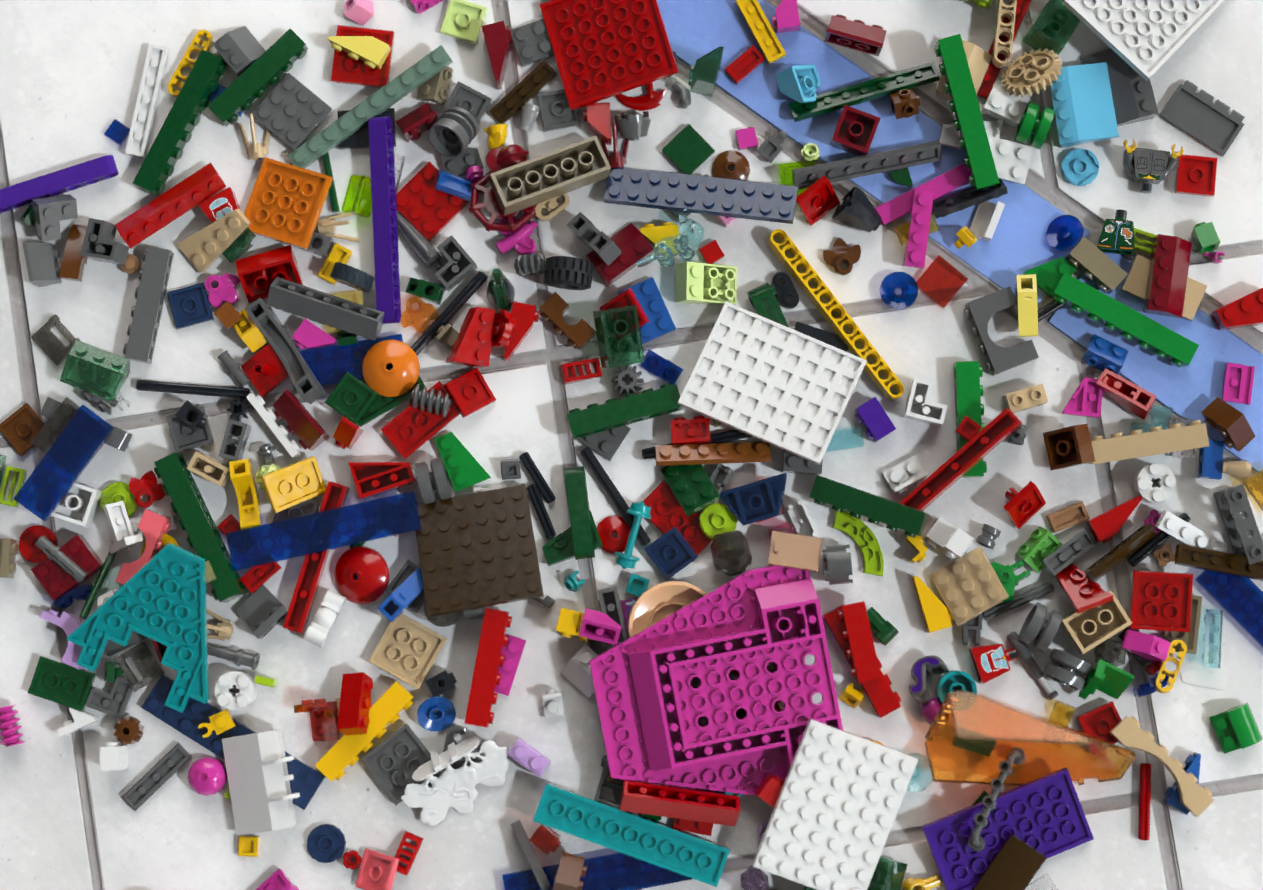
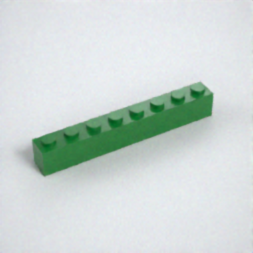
M957 34L939 39L934 46L936 57L940 56V73L945 75V92L950 94L951 101H949L951 113H955L956 120H954V126L961 136L959 145L966 154V157L963 159L965 167L969 168L971 173L968 176L970 186H974L975 190L997 185L1000 182L961 35Z
M1065 272L1059 275L1050 293L1056 302L1060 304L1066 303L1071 306V310L1087 314L1089 320L1093 322L1100 321L1106 329L1110 331L1116 330L1121 333V337L1137 341L1139 347L1155 351L1154 354L1156 356L1170 359L1171 364L1179 368L1190 364L1199 347L1198 344Z

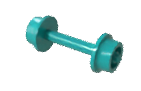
M643 501L639 503L632 502L630 509H627V513L635 515L624 553L615 551V563L622 566L623 569H634L636 562L640 559L633 556L632 551L642 517L647 519L652 517L650 515L651 507L645 505Z

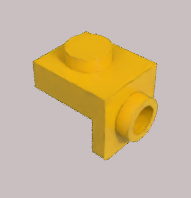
M918 535L915 538L907 536L905 540L917 552L910 562L915 563L917 561L920 563L927 556L925 552L928 549L923 545L925 541Z

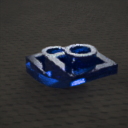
M648 349L639 364L646 371L667 383H671V385L676 383L683 371L682 368Z
M88 584L72 589L59 597L53 604L58 609H67L74 603V598L77 601H82L83 599L86 601L93 585Z
M1155 673L1156 677L1150 678L1152 686H1150V683L1138 684V688L1133 689L1134 697L1146 696L1156 692L1155 681L1158 673ZM1167 675L1162 682H1159L1162 684V688L1167 685L1169 678Z

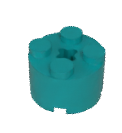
M949 671L938 679L935 694L947 708L961 710L969 707L975 701L977 688L974 679L969 674L963 671ZM953 686H954V687L959 686V688H958V690L960 691L959 694H957V693L953 694V692H954L953 689H952Z

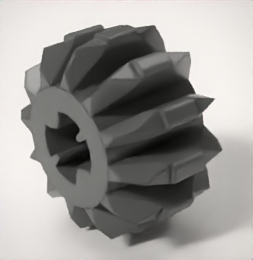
M537 253L517 256L514 263L516 274L519 276H531L544 273L545 256Z
M626 364V370L619 366L618 368L621 373L613 372V375L618 378L611 379L612 383H618L613 386V389L621 388L618 392L619 395H622L623 391H626L625 395L629 394V391L636 395L637 393L634 388L642 389L637 383L644 382V379L638 378L642 375V372L639 371L635 374L636 366L630 371L629 364ZM625 376H629L630 380H633L632 383L630 382V385H626L622 381V379H625Z

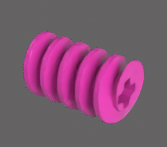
M16 705L0 708V730H2L0 737L4 738L0 741V745H5V747L25 743L23 740H18L19 737L23 736V733L17 732L18 729L22 728L21 725H15L20 720V718L13 717V715L18 713V710H12Z

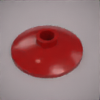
M608 516L604 518L597 526L603 545L601 549L611 554H615V551L624 552L630 528L621 516ZM617 531L618 537L612 538L611 532Z

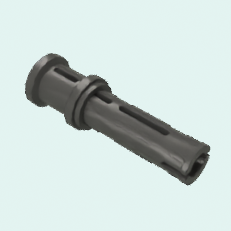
M207 643L208 655L233 661L237 666H249L252 670H256L259 664L260 653L252 654L245 652L244 649L236 651Z

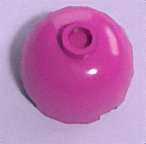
M200 758L192 764L188 771V783L192 790L199 795H214L221 791L227 782L226 768L217 758Z

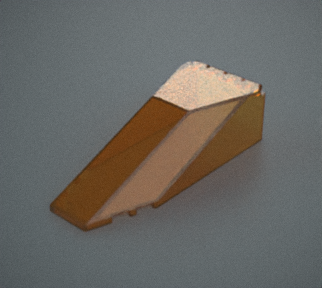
M967 691L948 693L925 735V739L928 740L925 741V748L933 782L990 784L992 779L998 778L1000 773L999 763L1004 760L1006 761L1013 748H1021L1026 754V760L1020 765L1012 764L1013 771L1010 775H1007L1004 785L1021 786L1064 767L1068 769L1071 780L1078 781V785H1084V779L1098 778L1099 782L1120 780L1136 757L1135 752L1016 706Z

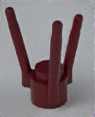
M613 123V153H610V157L605 142L601 139L600 142L610 167L624 168V164H627L626 156L629 141L628 138L625 139L621 156L617 146L616 123Z

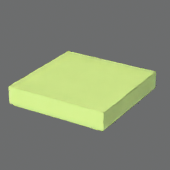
M450 0L440 34L476 44L487 7L464 0Z

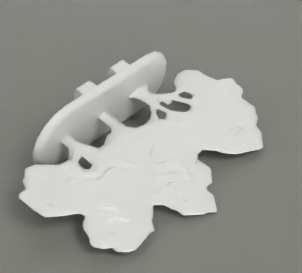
M478 736L469 737L457 745L453 742L447 746L448 750L440 755L438 752L432 754L431 760L415 770L412 775L414 781L426 780L422 784H408L405 794L401 799L408 808L421 807V822L428 823L430 826H435L445 819L449 807H453L458 813H472L474 807L472 802L478 794L475 785L479 783L494 787L504 784L505 773L509 766V762L506 759L508 754L507 747H498L494 741L487 740L481 745L479 752L471 753L480 742ZM462 757L466 758L461 768L453 769L450 764ZM478 757L482 759V762L475 763L470 758ZM446 767V770L442 773L441 777L437 778L433 776V774L439 772L440 770ZM429 782H431L432 784L431 788H429L428 786Z

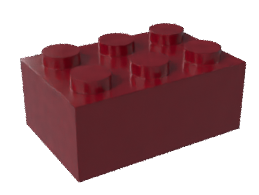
M77 534L60 547L67 557L87 573L82 582L78 583L74 577L48 557L31 569L41 585L55 601H60L101 570L104 564L83 535Z

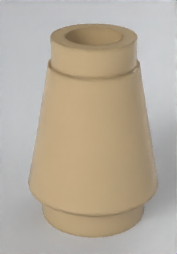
M1247 460L1223 462L1222 473L1242 479L1250 478L1252 463L1247 462Z

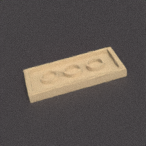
M1136 255L1122 286V291L1145 300L1150 266L1149 259ZM1187 277L1182 318L1192 321L1207 289V285Z

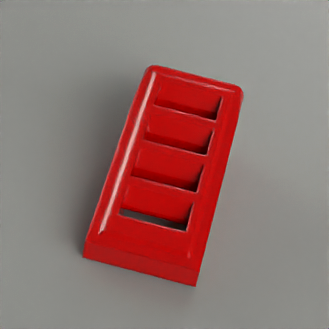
M599 358L565 363L559 367L563 385L602 377ZM592 363H593V368H594V372H595V373H593V374L591 373V369H590V365H589V364H592ZM583 365H585L587 375H584ZM575 367H577L579 376L577 377L575 373ZM567 369H570L571 378L568 376Z
M405 831L394 857L398 858L399 862L406 864L407 867L398 865L397 872L406 876L409 874L424 838ZM407 838L417 842V845L406 842ZM406 846L414 851L411 853L404 850L403 847ZM400 854H404L411 858L410 860H407L399 856Z

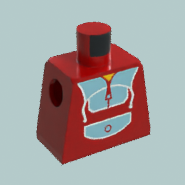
M231 187L198 204L212 223L235 209H240Z
M1002 644L968 648L980 684H984L1010 670L1008 662L1018 659L1015 648L1004 651Z

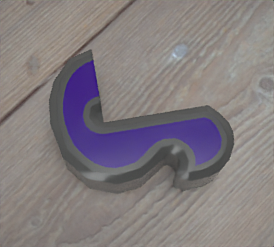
M934 655L925 656L918 659L912 665L911 677L916 683L909 685V692L918 703L923 704L931 699V675L949 672L948 666L941 658Z

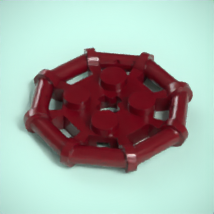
M490 170V172L470 186L471 200L470 208L468 209L469 213L473 214L488 232L492 230L516 233V230L531 218H535V205L504 216L492 187H483L490 181V174L494 173ZM479 193L484 194V203H478ZM485 209L488 215L491 216L489 220L481 213V210ZM521 212L524 214L514 222L513 218L517 216V213ZM506 219L508 224L495 223V220Z

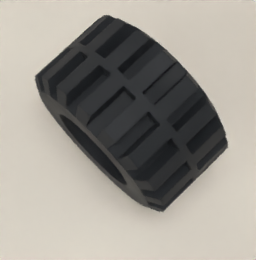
M552 256L546 258L543 282L549 286L561 289L591 288L594 264L575 257Z

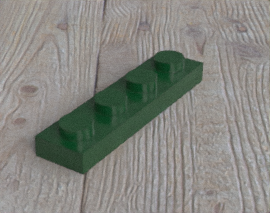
M418 377L416 384L410 391L401 396L385 397L378 395L358 422L359 426L366 425L410 399L412 391L417 384H419V389L422 390L425 384L421 377Z

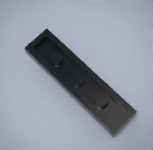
M999 179L1000 183L978 190L972 187L933 201L932 213L936 219L945 217L948 214L962 211L965 208L1008 193L1007 187Z

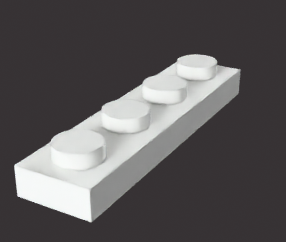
M252 392L246 396L291 457L295 459L301 455L298 451L300 446L294 439L290 440L287 437L289 432L283 424L278 425L275 421L277 417L273 411L265 408L264 404L266 402L261 395L258 394L256 396Z

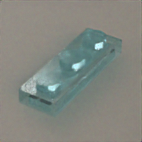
M1206 609L1204 616L1203 667L1220 668L1223 610Z

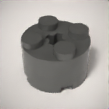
M850 544L826 546V550H822L823 562H827L828 569L824 570L825 581H829L830 585L853 583V579H849V575H853L851 553L846 550L850 549Z

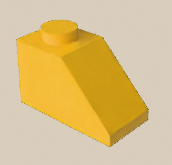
M244 309L240 312L243 317L233 327L248 348L255 352L257 349L262 348L268 340Z

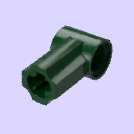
M873 607L867 610L870 628L874 632V636L886 646L899 631Z

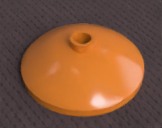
M384 340L372 346L366 353L362 364V373L367 385L379 395L397 397L410 391L416 384L420 373V363L413 349L404 342ZM393 364L392 370H387L386 366Z

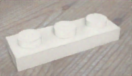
M1166 510L1163 511L1155 525L1158 529L1188 546L1208 549L1214 538Z

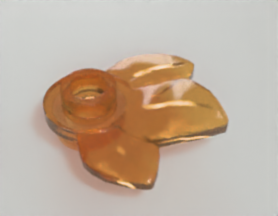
M414 296L406 302V310L401 314V323L404 328L413 325L418 332L424 333L429 326V320H435L439 314L435 306L430 303H424L420 297ZM418 303L419 308L414 310L412 304Z

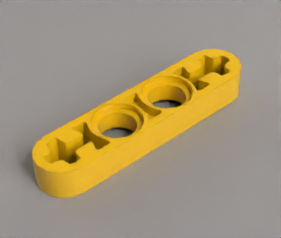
M200 30L194 36L168 83V91L172 96L177 97L180 93L178 90L174 92L175 90L173 89L174 85L178 86L180 83L177 78L180 77L186 81L188 77L182 76L181 70L184 67H189L192 70L196 60L190 58V54L193 51L201 52V49L195 45H201L207 52L211 48L213 37L209 31ZM207 35L208 41H204L202 43L200 37H205ZM181 81L179 86L182 89L184 83Z

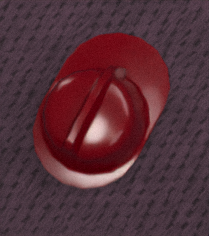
M516 144L494 148L487 153L486 162L492 172H497L527 161L529 151H525Z

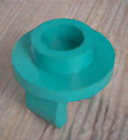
M579 571L567 574L564 577V585L568 590L576 592L585 582V579L581 581L576 580L575 577L580 573Z

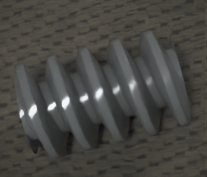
M417 384L412 391L409 406L413 402V408L416 409L420 405L422 411L428 407V413H432L435 409V415H439L442 412V416L446 418L452 399L449 400V393H446L444 397L441 396V391L434 395L433 388L427 393L426 386L420 390L419 384Z

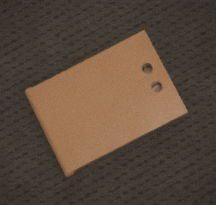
M772 531L768 565L818 572L822 538Z

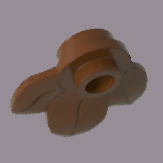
M841 238L834 242L832 250L823 251L825 262L833 266L835 272L839 275L849 274L853 264L858 262L861 256L859 244L849 248ZM845 263L846 269H841L840 264Z

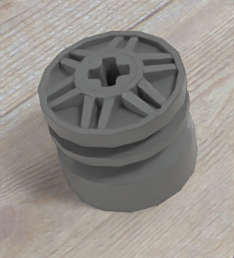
M457 106L449 107L430 128L428 139L431 146L441 155L448 158H457L476 137L478 124L471 113Z

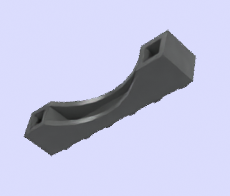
M259 298L246 307L245 310L254 324L279 356L302 400L312 404L326 394L271 306L267 305L265 300Z

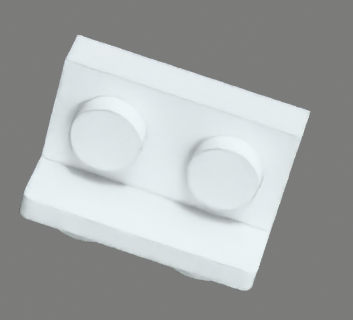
M917 455L882 473L892 493L898 492V494L909 490L908 485L915 483V485L922 483L926 480L925 476L929 475L927 471L925 472Z

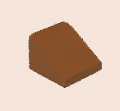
M228 301L214 313L227 329H230L243 317Z

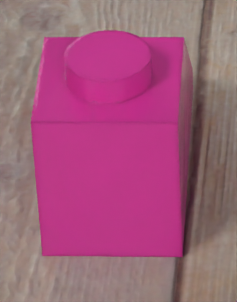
M783 0L776 8L771 20L772 27L776 28L777 33L799 31L800 19L797 0Z
M307 319L303 320L292 336L296 340L294 344L302 350L305 347L309 350H315L338 344L335 338Z
M586 608L579 636L617 645L621 626L605 613Z
M1126 630L1121 648L1152 662L1166 661L1171 643L1154 635Z

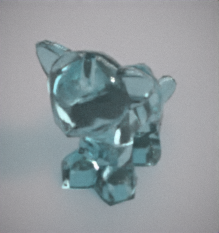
M680 212L679 234L656 242L654 251L649 256L638 260L636 266L643 267L657 259L662 267H672L676 255H679V258L684 261H691L696 254L695 251L699 250V244L704 238V227L697 221L688 219L683 212Z

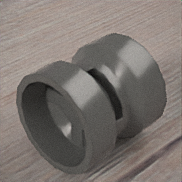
M984 524L982 527L983 535H979L976 542L987 548L994 549L996 545L994 540L1000 536L1001 531Z

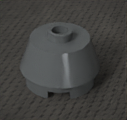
M636 111L622 112L621 115L615 114V121L613 123H616V129L620 138H628V141L639 140V137L647 136L651 119H649V112L644 111L643 114H639Z

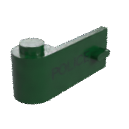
M766 282L747 292V296L758 315L789 328L775 297L777 291L773 284L769 285Z

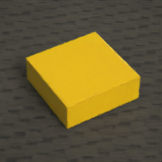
M239 836L238 856L258 857L259 837Z

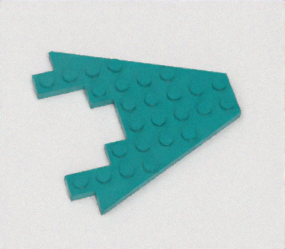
M168 543L67 637V640L83 647L76 664L92 672L97 670L108 640L126 647L133 631L167 646L161 664L178 671L164 705L182 713L190 697L204 704L209 700L205 559Z

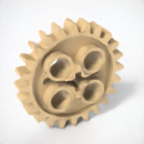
M1039 48L1034 52L1032 49L1029 54L1024 52V56L1017 55V60H1011L1012 64L1007 65L1006 70H1002L1001 83L1006 93L1009 92L1010 96L1014 94L1015 97H1018L1021 94L1022 98H1024L1026 94L1032 96L1033 92L1039 94L1040 89L1046 90L1045 86H1052L1051 81L1058 80L1056 76L1061 75L1060 70L1063 69L1061 66L1062 62L1058 54L1054 53L1053 50L1048 51L1046 48L1042 51Z

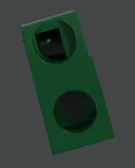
M415 278L409 279L406 289L407 294L438 305L441 304L445 288L441 285Z

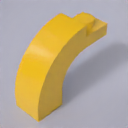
M249 459L229 462L230 479L237 495L240 527L242 530L261 527L259 494Z

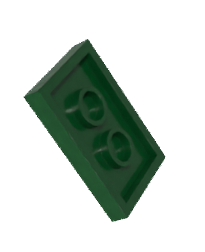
M702 464L667 465L660 469L687 517L721 499Z
M40 656L28 694L84 711L96 674Z

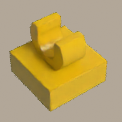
M965 226L956 233L959 239L954 245L958 249L964 245L969 248L978 239Z
M854 682L848 685L838 698L853 709L858 706L864 697L862 694L864 689L855 690L853 688Z

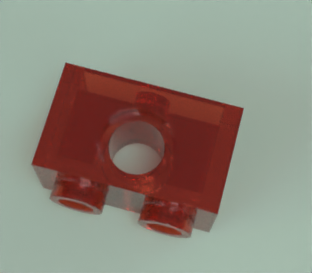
M541 824L529 841L548 855L550 851L554 853L560 846L561 842L559 840L561 836L552 828Z

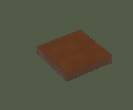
M29 403L24 404L0 424L1 433L21 457L52 433Z

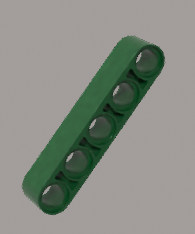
M584 466L566 468L565 479L575 560L595 558Z

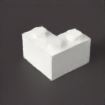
M917 378L912 380L903 415L904 418L936 426L943 425L947 405L929 401L933 382Z
M940 517L936 519L925 535L929 545L934 548L938 546L944 550L943 554L951 560L961 558L974 540L973 537L959 527H953Z

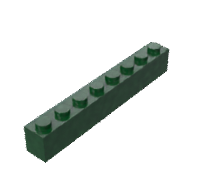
M203 49L201 50L133 181V184L156 197L164 191L165 183L168 177L173 174L174 166L177 160L181 158L184 146L190 141L194 127L199 124L200 116L209 104L211 93L216 91L220 77L226 72L227 63L222 58Z

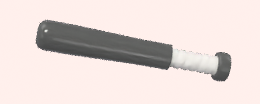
M1017 632L1008 634L1007 640L1015 648L1017 654L1034 678L1048 694V700L1059 695L1058 692L1054 691L1045 679L1042 670L1025 644L1018 640L1019 635Z

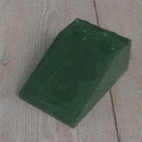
M1048 0L1022 41L1036 51L1039 48L1042 51L1047 48L1048 51L1053 50L1054 53L1059 55L1081 20L1063 4L1065 0Z

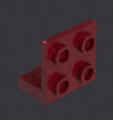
M427 102L395 122L409 142L410 140H418L425 131L428 130L429 132L430 128L439 118Z

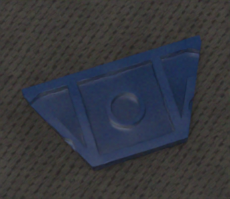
M783 473L720 493V497L728 506L727 508L737 516V519L743 526L781 515L787 474Z

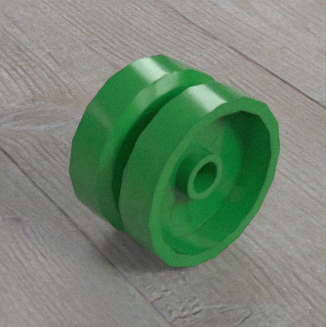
M1029 101L1017 126L1014 141L1024 144L1027 142L1030 134H1032L1030 146L1040 150L1050 129L1055 110L1045 107L1042 109L1039 117H1037L1039 104Z

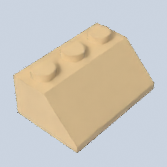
M962 40L977 95L992 55L976 44ZM942 75L936 88V96L951 101L950 94H946L944 83H946L945 75Z

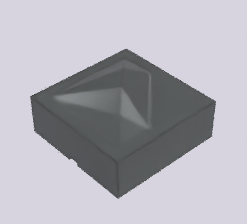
M520 458L500 460L502 480L521 478Z

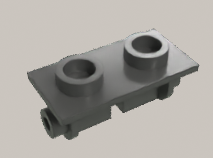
M86 380L83 386L80 384V396L85 401H91L101 412L111 415L112 406L116 407L119 403L116 400L117 397L106 390L100 395L99 393L103 388L92 380Z
M717 464L709 477L719 495L730 476H733V469L723 464Z

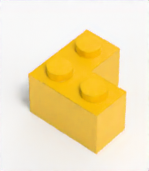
M561 608L556 631H560L559 635L571 638L572 635L579 636L584 613ZM579 636L580 641L590 643V638Z

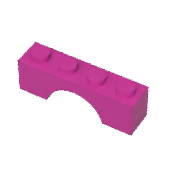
M914 189L912 192L909 234L903 262L905 267L922 269L925 266L934 191Z

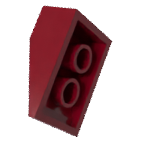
M504 21L481 26L498 90L502 89L511 49L510 42H513L510 28L505 26Z

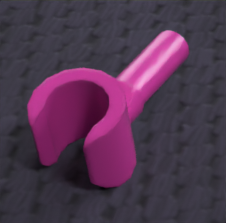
M1221 251L1202 254L1211 258V261L1215 264L1222 263V261L1217 259V255L1225 256Z

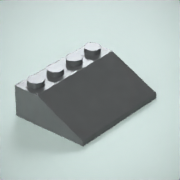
M1111 48L1080 58L1082 65L1107 63L1117 127L1153 119L1158 114L1150 78L1147 81L1143 79Z

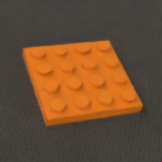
M265 157L244 212L246 218L251 222L244 231L307 250L333 178Z

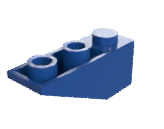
M421 567L414 571L377 608L391 622H394L424 591Z
M1194 752L1186 758L1184 762L1186 765L1183 770L1187 774L1189 772L1198 779L1196 783L1199 785L1201 754ZM1175 782L1172 787L1169 786L1166 789L1163 801L1180 813L1187 815L1189 811L1180 803L1179 791Z

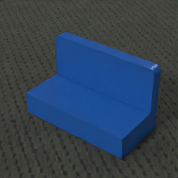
M1208 439L1209 447L1199 448L1198 478L1220 480L1222 479L1223 441Z

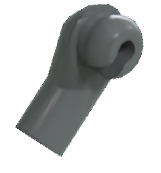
M676 81L671 89L680 95L678 105L686 109L691 104L690 91Z

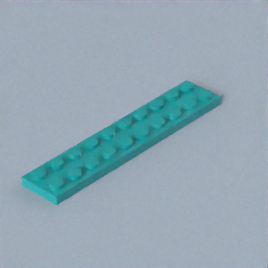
M548 783L544 787L533 818L534 822L715 887L718 886L730 849L637 815L620 811V809Z

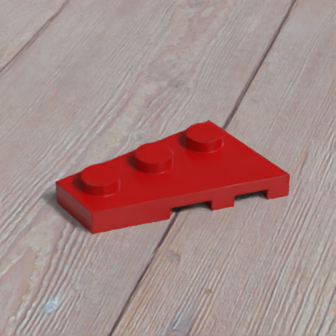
M1073 563L1055 575L1077 614L1113 601L1111 593L1101 589V585L1096 581H1091L1086 577V573Z

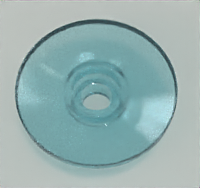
M909 753L906 755L917 758L918 762L915 767L917 774L911 777L907 791L920 792L931 784L934 769L930 760L924 755Z

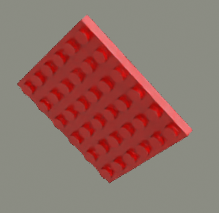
M551 0L540 4L568 103L572 111L587 106V104L607 99L679 73L657 0Z

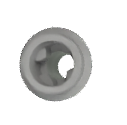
M525 102L521 110L519 129L530 132L540 113L538 112V106Z

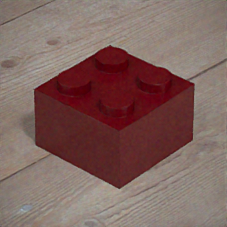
M844 105L830 145L859 156L867 155L880 117Z

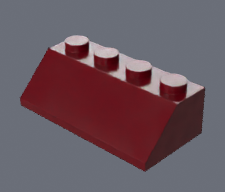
M1158 234L1153 238L1143 313L1182 318L1192 247L1191 242L1179 237Z

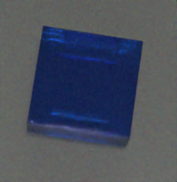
M114 119L104 135L121 146L129 135L130 129Z

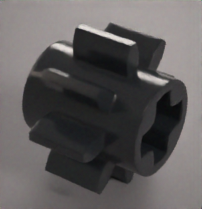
M237 398L235 403L230 401L231 407L226 409L232 413L229 418L234 419L237 417L238 422H241L243 417L248 419L247 413L252 411V409L246 407L249 402L244 401L241 403L240 398ZM237 406L242 407L241 410L243 412L241 414L237 412Z

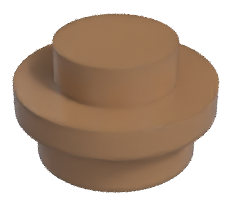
M127 255L125 266L121 265V268L126 273L133 274L139 270L140 260L135 255Z

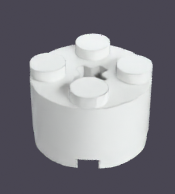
M1155 463L1144 466L1133 477L1134 493L1136 496L1141 495V501L1145 503L1162 502L1168 499L1175 490L1176 478L1172 471L1162 464ZM1153 480L1156 481V487H1152Z
M231 671L219 677L214 693L220 706L228 710H240L248 707L255 700L257 685L246 672ZM235 687L240 690L239 693H236V696L232 692V688Z

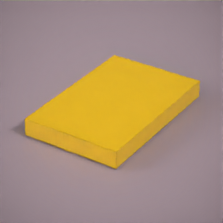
M310 456L261 476L274 513L316 497L326 491L315 456Z

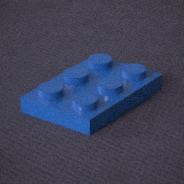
M653 277L629 287L649 319L648 323L635 330L641 345L676 330ZM627 289L618 292V294H621L622 292L626 291Z

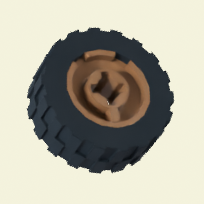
M335 262L330 275L334 280L364 292H370L375 279L364 271L340 262Z

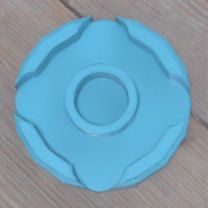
M1076 148L1071 150L1064 156L1061 162L1062 176L1071 185H1088L1098 175V159L1087 149Z

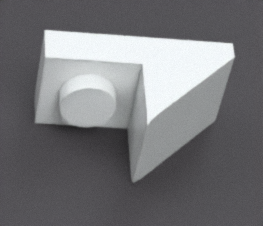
M69 707L75 722L69 720L62 723V728L58 729L57 732L60 737H63L100 721V719L93 714Z

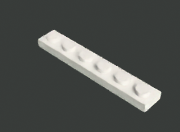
M149 44L125 150L126 155L141 158L146 156L169 52L168 47Z

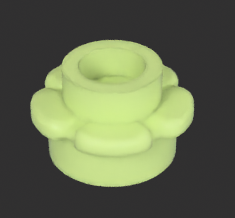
M813 143L806 144L801 150V155L807 161L818 159V146Z

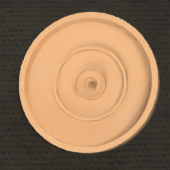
M680 581L662 582L650 587L639 596L631 609L628 618V637L636 635L703 597L706 593L695 585Z

